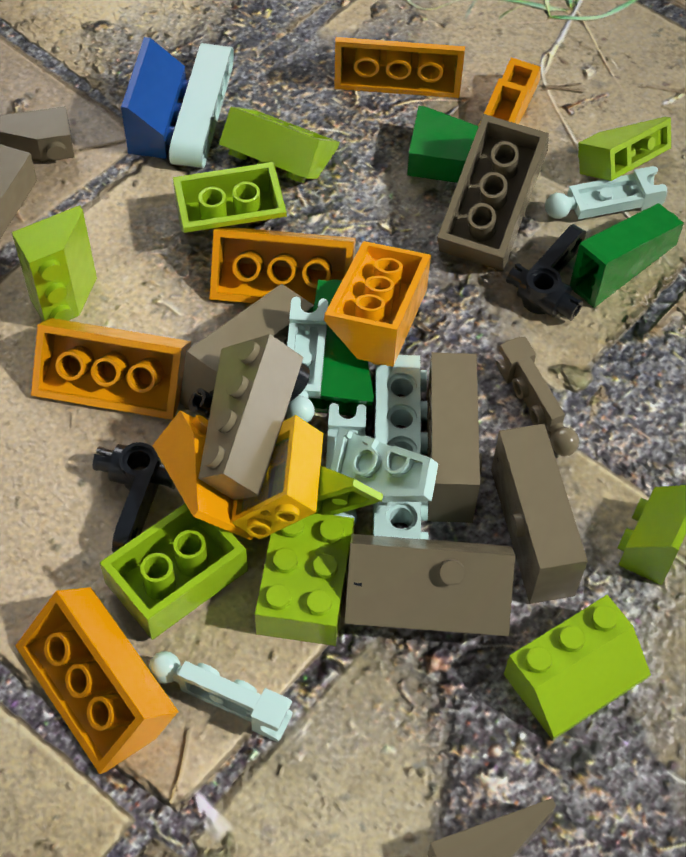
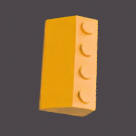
M336 37L334 89L459 98L465 46Z
M225 226L215 228L213 230L209 300L255 303L277 286L283 284L314 305L318 280H343L355 256L356 238Z
M366 241L362 242L324 314L326 324L357 359L369 361L375 365L394 367L427 291L430 254Z
M50 318L37 325L31 396L173 420L180 402L186 351L191 348V341Z
M91 587L55 591L15 645L99 774L106 773L154 741L179 712Z

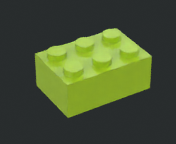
M186 503L100 562L106 585L152 640L248 571L246 548L229 531L193 517Z
M314 513L270 535L255 611L256 635L336 646L349 568L351 535L354 532V518Z

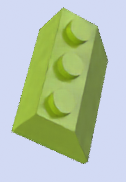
M231 106L219 145L229 148L228 154L239 159L247 160V157L250 156L258 160L257 164L274 162L275 169L278 167L287 171L286 177L305 183L306 179H317L338 149L340 142L255 109Z
M274 162L173 177L176 207L181 230L184 233L287 217Z
M79 205L12 232L30 300L43 322L50 318L70 321L80 316L97 279L84 213Z
M607 594L509 655L503 675L550 738L555 740L648 679L651 673L633 625Z

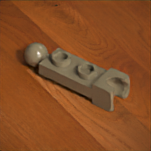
M517 337L499 345V350L504 359L497 360L496 365L506 383L512 382L517 397L525 401L529 408L532 423L534 425L545 424L553 451L561 456L572 455L579 447L578 434L573 429L564 427L565 413L534 363L536 353L526 337Z

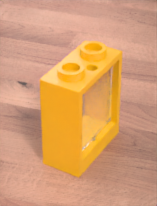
M297 415L283 421L260 495L234 500L231 523L246 531L250 536L262 539L316 513L324 433Z

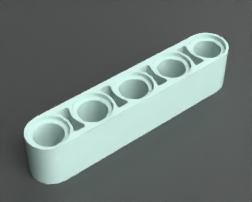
M206 43L200 44L170 143L169 160L171 164L196 168L205 167L233 68V47Z

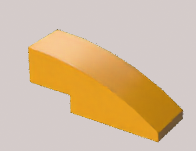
M511 57L502 79L499 78L484 114L519 124L540 81L541 67Z

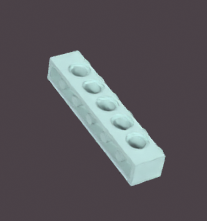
M398 355L394 367L376 365L374 439L390 446L395 445L421 455H427L428 433L421 432V423H427V401H421V392L427 391V370H420V355ZM401 394V395H405V397H399V396H396V395ZM402 425L407 428H397L395 426ZM428 501L378 502L373 504V536L429 540L428 532H421V521L428 520ZM404 523L408 527L400 529L394 527L393 524Z

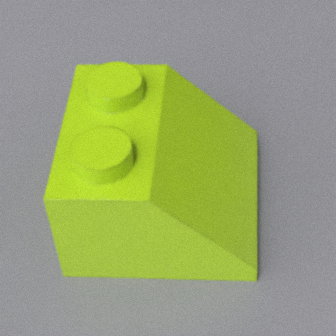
M686 485L654 487L649 500L640 499L632 516V519L638 521L634 530L626 528L617 549L624 552L618 566L659 585L663 584L686 535Z

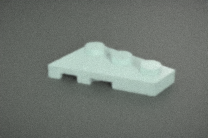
M339 427L331 470L354 478L382 493V502L432 501L438 469L436 461L430 457L395 445L390 446L369 436H361L348 429Z

